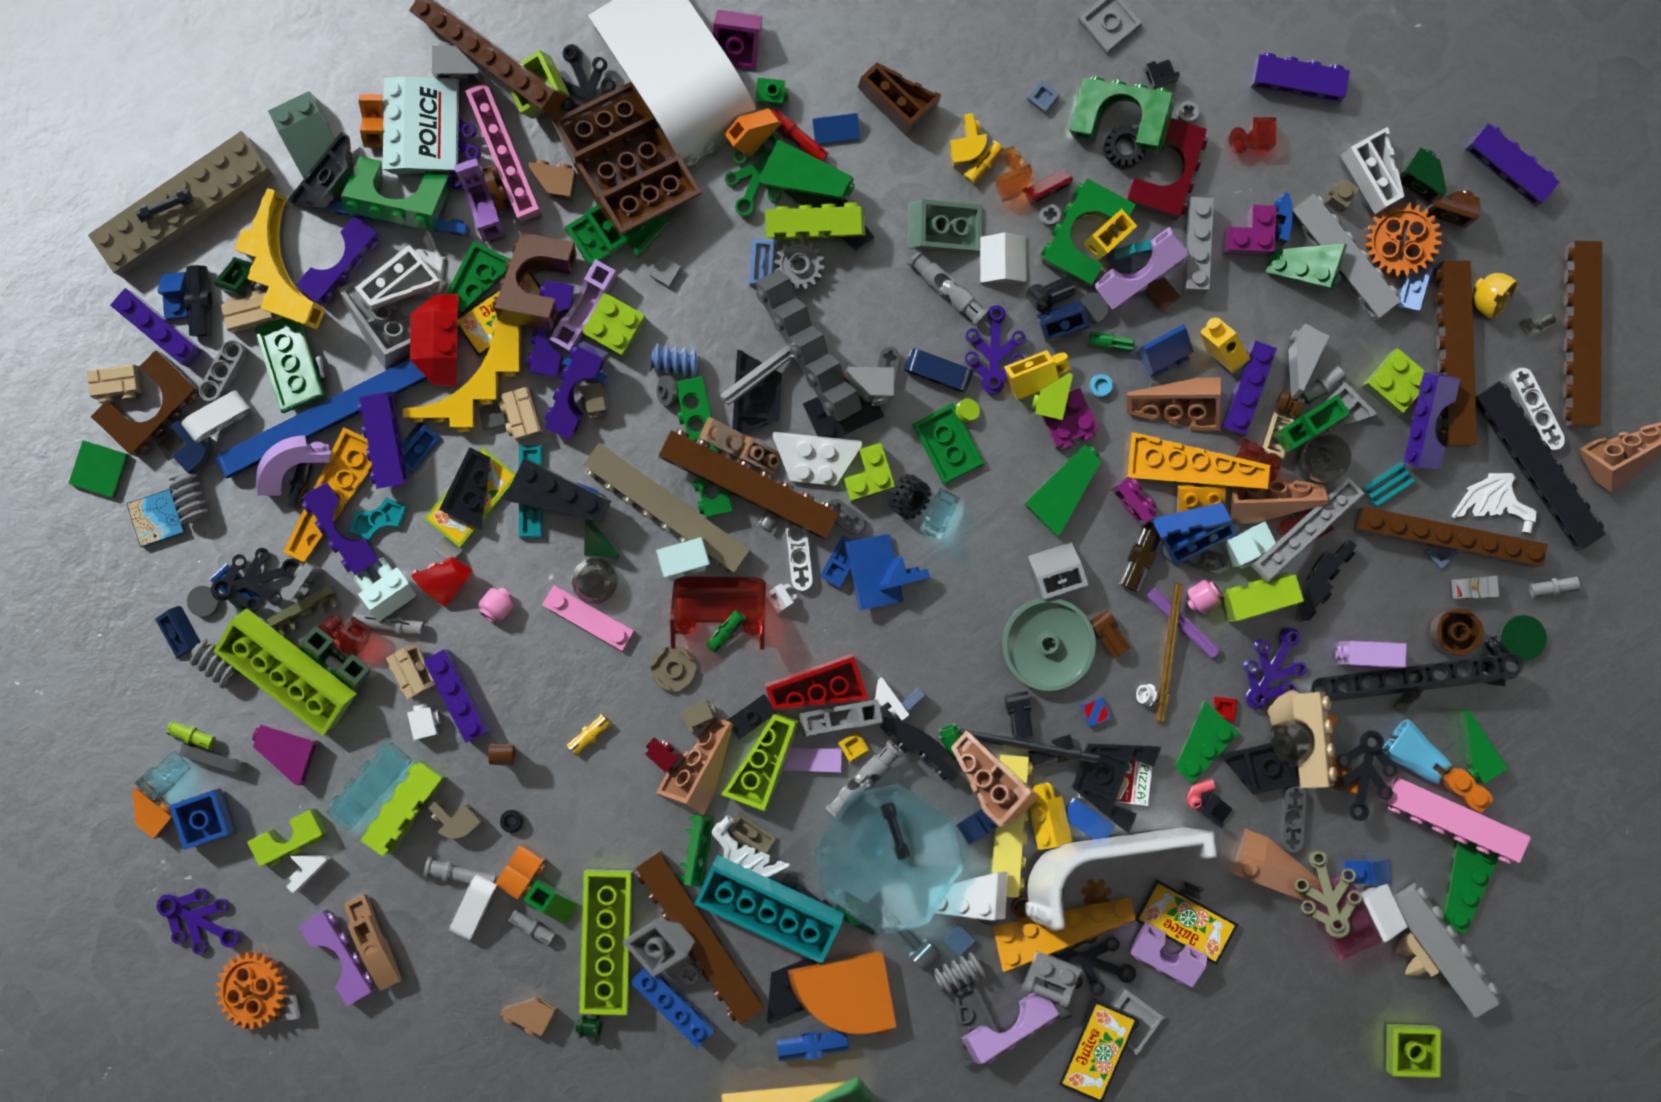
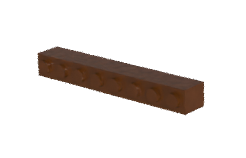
M415 0L409 11L541 110L554 116L566 98L565 95L437 0Z
M1573 241L1567 245L1564 251V260L1567 261V270L1564 273L1567 293L1564 295L1563 302L1567 308L1566 316L1563 320V327L1566 329V338L1563 342V351L1566 352V361L1563 364V374L1566 375L1563 397L1566 398V405L1563 408L1562 418L1565 421V427L1593 428L1601 425L1602 241Z
M1471 260L1442 261L1434 269V280L1437 281L1438 290L1435 291V303L1438 304L1435 323L1436 327H1439L1436 347L1437 350H1440L1437 371L1440 374L1460 378L1456 401L1444 407L1439 414V418L1442 419L1439 439L1443 442L1444 447H1471L1477 445Z
M682 430L670 431L658 458L823 540L828 537L839 514L834 511V506L823 502L821 505L813 501L814 496L803 491L799 494L793 491L794 487L784 481H781L779 484L772 480V475L764 471L757 473L751 470L752 466L741 460L737 463L730 459V454L719 450L717 453L709 449L710 445L699 439L697 442L689 439L690 435Z
M1370 507L1358 508L1354 528L1356 532L1453 550L1534 568L1544 567L1548 546L1547 543Z
M659 851L636 867L638 872L635 875L642 885L646 883L650 889L648 895L654 904L659 903L664 910L661 914L665 921L681 924L695 940L688 955L694 963L699 962L703 968L700 970L702 976L707 982L711 981L716 988L713 990L714 994L720 1002L724 1000L729 1007L726 1011L730 1018L742 1024L764 1008V1004L699 907L694 905L695 901L663 853Z

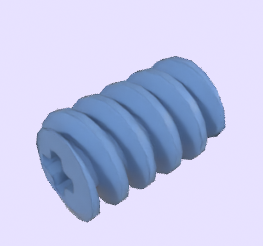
M656 343L652 352L650 372L654 366L657 373H660L664 367L665 373L669 375L673 368L676 376L682 370L684 377H688L690 371H692V376L695 378L698 374L700 355L697 356L695 349H692L690 355L687 354L686 347L683 348L681 353H678L677 346H674L672 352H669L668 345H665L661 351L659 344Z

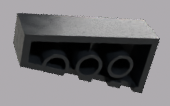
M525 458L503 499L601 522L611 503V500Z

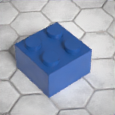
M221 789L212 790L169 805L184 850L236 833Z

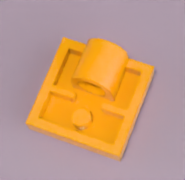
M1191 483L1190 485H1178L1177 513L1221 502L1225 507L1226 487Z

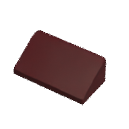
M1061 170L1024 189V194L1030 205H1033L1070 186L1073 178L1065 170Z

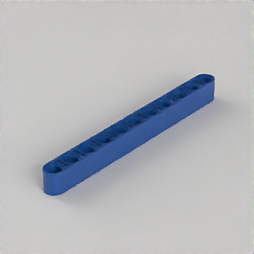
M408 359L218 454L215 458L225 479L234 477L258 465L263 455L276 443L290 437L304 435L305 439L308 440L360 414L358 410L360 396L384 392H393V396H396L428 379Z

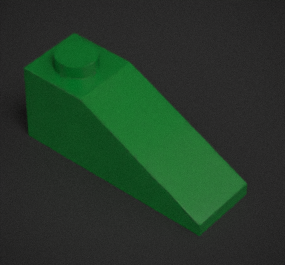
M1463 709L1459 711L1465 764L1469 768L1467 772L1473 777L1475 782L1486 784L1508 768L1471 711Z

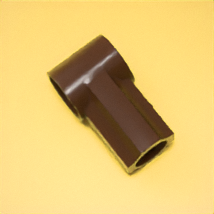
M1108 609L1089 620L1094 634L1098 639H1101L1113 659L1131 648L1119 631L1118 624Z
M490 744L488 753L489 765H514V760L517 756L514 744Z

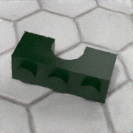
M315 626L302 639L299 649L356 692L368 679L371 668L353 654L350 657L341 654L333 644L334 639Z

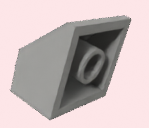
M442 42L439 43V46H432V74L435 78L459 79V85H481L485 83V79L479 69L452 43Z
M846 368L844 372L845 381L857 390L858 395L865 402H872V406H886V403L891 401L894 396V368Z
M659 919L654 920L623 941L625 946L653 977L686 957L695 942L681 924Z

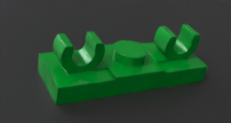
M695 815L688 817V820L693 821L694 825L693 829H686V833L692 834L687 848V862L680 863V866L686 868L685 875H678L680 880H684V885L703 886L715 819L713 816Z

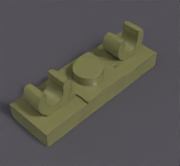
M326 586L272 616L267 621L270 627H278L279 634L286 636L287 634L284 631L286 624H289L292 630L297 629L296 623L291 620L292 618L298 616L304 618L313 613L312 608L317 605L320 612L325 614L327 613L325 603L328 601L331 602L333 608L338 607L337 601L331 598L337 593L333 586Z

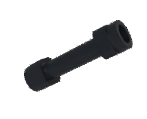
M188 188L181 189L176 192V196L150 207L147 205L141 206L135 211L138 219L143 223L152 220L155 214L179 204L185 206L194 201Z
M893 802L886 803L880 808L884 819H887L895 843L894 851L898 860L906 859L911 854L907 843H904L896 819L897 811Z
M789 872L780 883L829 907H833L826 899L821 901L797 882L798 878Z

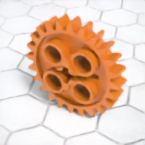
M1398 203V210H1394L1390 205L1388 214L1380 211L1382 218H1373L1376 226H1368L1369 230L1373 233L1366 234V238L1371 240V242L1366 243L1365 246L1368 249H1372L1367 254L1369 257H1375L1372 260L1373 265L1381 263L1379 269L1383 271L1387 268L1388 276L1393 271H1396L1397 278H1400L1402 272H1405L1407 278L1410 277V271H1414L1416 275H1419L1418 268L1420 267L1427 271L1426 263H1435L1432 255H1440L1435 247H1442V242L1436 240L1442 238L1443 235L1442 232H1435L1441 228L1439 223L1433 224L1436 220L1435 216L1427 218L1429 215L1428 209L1421 213L1420 205H1417L1413 210L1411 203L1407 204L1406 209H1403L1401 203ZM1405 221H1409L1406 231L1408 241L1404 243L1403 259L1399 260L1402 249L1400 240H1403L1404 224ZM1395 223L1400 225V229L1397 232L1392 233L1388 231L1390 225ZM1416 226L1424 228L1423 232L1419 235L1411 233L1412 229ZM1389 246L1396 247V252L1392 255L1384 253L1385 249ZM1413 248L1419 249L1420 253L1418 256L1411 258L1407 255L1409 250Z
M247 952L246 954L237 955V958L230 959V965L223 966L226 973L218 974L222 982L216 983V986L221 988V991L215 993L216 996H221V1000L217 1002V1005H224L221 1014L228 1012L226 1020H234V1026L242 1024V1029H257L258 1027L267 1026V1023L274 1022V1016L281 1015L278 1008L286 1007L282 999L288 998V995L283 993V990L289 988L288 985H283V981L287 979V976H280L283 967L275 968L278 961H270V955L262 956V952ZM246 970L249 973L248 979L245 976ZM265 980L268 983L267 989L264 986ZM237 992L239 993V996H240L239 1001H238L237 998H236ZM256 1002H257L258 1005H259L258 1011H257L256 1008H255V1003H256Z

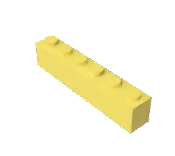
M999 754V759L1027 784V775L1031 776L1032 762L1028 761L1029 757ZM1029 808L1015 820L1002 828L998 826L993 831L990 874L1008 871L1007 897L1019 898V892H1023L1024 878H1020L1021 869H1025L1026 855H1022V845L1027 844V831L1023 830L1024 822H1028Z

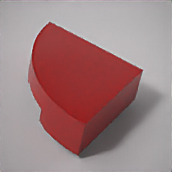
M1213 697V705L1216 712L1225 720L1235 722L1237 699Z

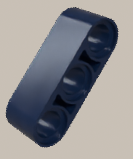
M911 348L903 369L912 375L962 393H966L974 372L968 367L916 348Z

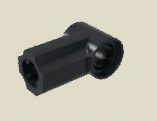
M1067 276L1045 286L1041 284L1032 285L1026 292V298L1037 311L1046 313L1053 308L1055 303L1074 296L1076 291L1071 278Z
M1028 691L1005 694L1006 709L1008 715H1010L1013 738L1020 739L1034 736L1030 716L1031 702Z
M1071 734L1058 737L1046 744L1067 749L1075 747ZM1028 751L1034 769L1057 761L1060 763L1070 760V758Z

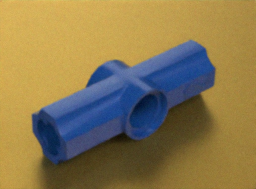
M819 1031L802 1034L800 1037L776 1041L779 1061L798 1058L807 1060L824 1057L825 1054L849 1051L847 1034L842 1031L827 1033Z

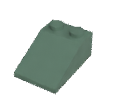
M310 91L268 110L281 139L303 178H305L335 140L316 97Z
M926 199L909 202L908 249L980 251L982 205Z

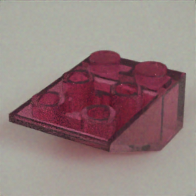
M1349 873L1344 875L1345 879H1351ZM1341 875L1330 880L1332 891L1335 890L1340 882ZM1354 883L1348 886L1337 904L1339 914L1348 902L1347 896L1349 892L1357 891ZM1321 885L1314 887V889L1323 893ZM1355 895L1350 897L1351 901L1357 902L1359 900V898ZM1307 896L1308 900L1315 904V909L1329 916L1327 907ZM1363 900L1359 906L1355 907L1348 918L1350 928L1345 937H1331L1326 931V926L1319 922L1333 954L1339 961L1383 942ZM1336 922L1333 924V927L1340 929L1342 925Z

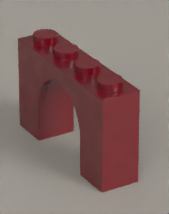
M1171 118L1164 146L1173 149L1181 159L1182 174L1180 179L1170 185H1156L1133 178L1126 199L1136 204L1135 208L1173 220H1177L1180 214L1184 215L1188 206V202L1185 201L1187 193L1191 194L1195 184L1192 176L1194 171L1198 172L1202 161L1198 157L1200 151L1205 150L1209 137L1205 136L1207 129Z

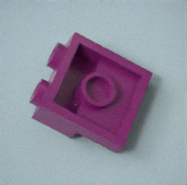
M1081 388L1069 392L1063 420L1041 415L1054 448L1061 446L1062 450L1075 445L1074 440L1081 437L1083 441L1096 436L1095 431L1099 430Z
M1127 477L1111 489L1139 526L1147 523L1157 514L1155 503L1150 497H1144L1140 492L1142 487L1134 478L1131 480Z

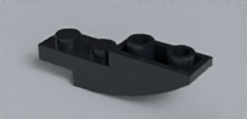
M1351 540L1344 541L1333 555L1329 551H1325L1316 560L1301 589L1304 601L1297 603L1295 619L1298 622L1311 620L1317 613L1315 608L1320 602L1324 604L1331 597L1332 593L1330 591L1334 586L1327 580H1333L1340 572L1338 567L1343 562H1349L1355 555L1353 550L1357 545Z
M882 717L883 724L880 728L889 737L892 734L895 735L899 740L896 744L905 754L908 751L913 754L920 748L922 751L919 755L928 764L932 761L938 767L935 772L944 781L948 778L952 782L958 776L942 759L948 751L930 735L908 723Z

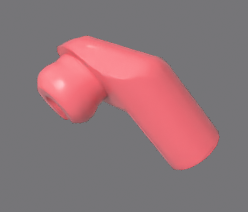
M1210 779L1194 784L1191 787L1187 796V804L1192 809L1201 807L1204 793L1216 790L1214 781Z

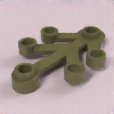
M1315 851L1310 855L1309 865L1314 871H1317L1323 893L1309 886V882L1303 878L1295 882V890L1297 893L1305 894L1327 907L1329 916L1315 909V904L1309 900L1301 904V912L1304 916H1311L1323 923L1331 937L1343 938L1349 932L1348 918L1355 907L1361 904L1362 895L1358 891L1349 892L1347 896L1348 902L1340 914L1337 904L1348 886L1354 883L1356 874L1352 869H1344L1341 873L1340 882L1335 890L1332 891L1326 869L1328 867V856L1322 851ZM1316 857H1322L1323 861L1321 863H1318L1314 859ZM1349 873L1353 878L1347 880L1344 878V875ZM1303 883L1306 885V888L1301 890L1298 888V884ZM1355 895L1359 898V900L1357 902L1351 901L1350 897ZM1309 905L1312 907V910L1307 912L1304 910V906ZM1338 922L1342 925V928L1335 929L1333 924Z

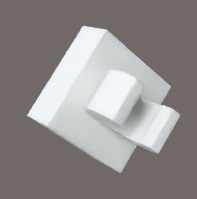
M779 584L765 594L777 614L793 604V600L797 597L796 594L788 595L786 589L790 587V584H785L784 586Z

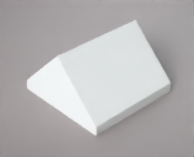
M999 233L981 237L980 282L1026 283V237L1010 233Z
M1387 884L1359 891L1384 942L1408 927Z

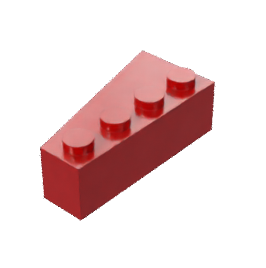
M852 653L765 684L773 709L869 700Z

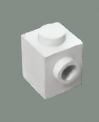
M427 703L413 706L414 711L407 713L414 740L440 734L438 724H441V717L439 711H435L434 707H427Z

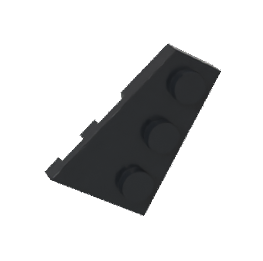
M469 447L439 510L481 530L491 457Z

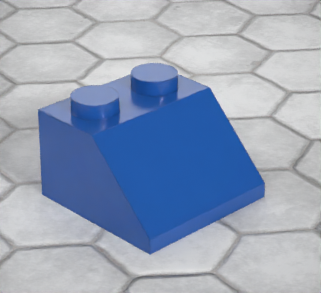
M1183 324L1143 345L1137 351V354L1149 376L1156 373L1157 377L1170 370L1168 366L1174 363L1179 366L1190 360L1189 355L1194 351L1187 328Z

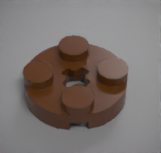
M496 165L483 168V175L489 193L495 199L493 203L498 213L511 208L509 197L505 193L504 184Z

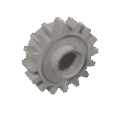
M802 239L800 245H796L795 241L792 240L791 247H788L786 244L783 245L784 253L777 252V256L781 259L774 261L775 265L780 266L775 271L780 270L791 279L792 286H795V291H798L799 287H803L806 291L807 285L816 286V278L821 280L822 275L819 271H824L825 266L819 263L824 261V257L817 256L820 253L819 248L812 250V242L805 246ZM796 261H803L806 267L798 271L794 269L793 264Z

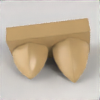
M1410 928L1405 930L1404 936L1396 945L1395 953L1402 956L1416 955L1408 964L1405 975L1422 976L1429 973L1432 977L1439 973L1440 969Z

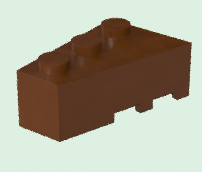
M876 62L860 78L857 88L907 135L938 105L942 95L937 92L933 93L923 88L921 84L913 83L903 78V75Z

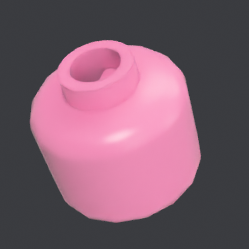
M1202 580L1188 590L1190 599L1187 600V603L1193 612L1198 610L1202 614H1207L1221 604V597L1223 595L1213 581Z
M491 588L479 602V608L481 609L479 613L491 623L495 621L501 622L513 608V603L510 600L512 595L503 588H500V590Z

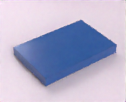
M890 534L845 542L859 611L904 602L901 585L884 590L879 589L880 582L891 561L895 558Z

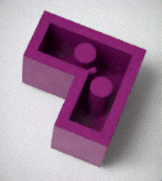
M1252 205L1248 210L1247 227H1228L1224 232V255L1270 256L1274 253L1276 206Z

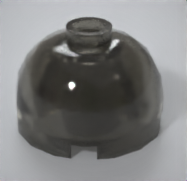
M591 558L582 561L575 568L572 574L571 585L574 593L580 600L588 604H600L614 595L618 586V577L610 563L602 559Z
M1286 720L1272 726L1270 732L1274 731V737L1270 739L1272 747L1282 763L1287 761L1290 764L1287 767L1295 768L1312 755L1315 747V737L1313 731L1298 720Z

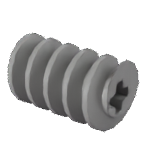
M196 473L182 474L169 479L173 481L169 484V488L176 490L172 493V497L179 498L174 502V505L182 507L177 511V515L184 516L180 519V524H189L203 520L205 517L202 515L208 511V509L200 508L205 503V500L197 499L203 492L195 491L194 489L200 485V482H192V479L198 476Z
M204 639L193 648L187 659H190L192 666L197 665V669L200 672L205 670L204 675L206 677L212 676V681L214 683L219 682V687L224 689L235 679L239 671H236L233 666L228 665L224 659L213 653L214 644L207 648L208 639Z
M969 952L968 961L961 956L959 957V965L954 960L951 961V969L946 964L942 965V973L937 968L934 969L936 981L944 997L945 989L950 994L953 993V985L961 990L962 981L969 986L971 977L975 982H978L979 973L984 978H987L978 957Z

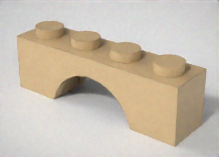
M1326 692L1292 694L1294 718L1305 722L1311 728L1315 737V747L1312 755L1305 762L1298 765L1300 788L1333 786L1334 781L1337 779L1336 768L1332 767L1334 745L1330 743L1329 734H1332V722L1328 720L1327 710H1330V699L1326 696Z

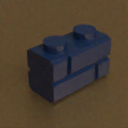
M1080 300L1050 310L1049 313L1036 315L1046 343L1090 328L1084 306Z

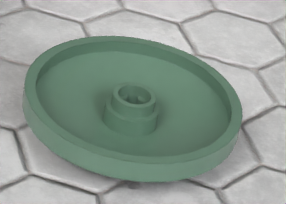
M1038 598L1022 605L1009 618L1002 636V651L1008 668L1021 682L1038 690L1055 691L1076 683L1088 671L1095 655V634L1087 616L1075 605L1058 598Z

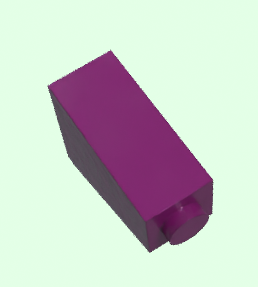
M260 724L252 736L254 741L253 747L294 785H304L319 740L268 724Z

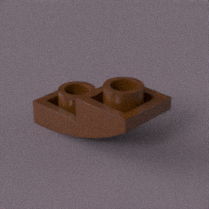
M1147 260L1143 265H1141V266H1140L1137 270H1135L1134 272H1137V271L1141 270L1142 268H1144V267L1147 265V263L1149 262V260ZM1164 276L1159 280L1154 279L1145 289L1162 311H1165L1181 297Z

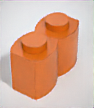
M1451 767L1443 775L1444 778L1441 783L1444 788L1457 795L1460 802L1466 808L1483 812L1493 801L1491 794L1484 787L1476 785L1473 777L1465 770Z
M521 844L495 884L517 900L521 896L526 897L533 886L530 884L533 877L539 878L546 867L543 865L545 858L524 844Z

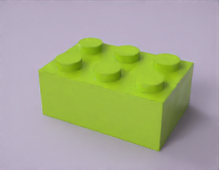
M1288 572L1277 574L1268 583L1264 579H1259L1247 583L1248 588L1240 585L1225 589L1226 594L1221 597L1228 622L1239 621L1304 601L1296 574L1289 576Z

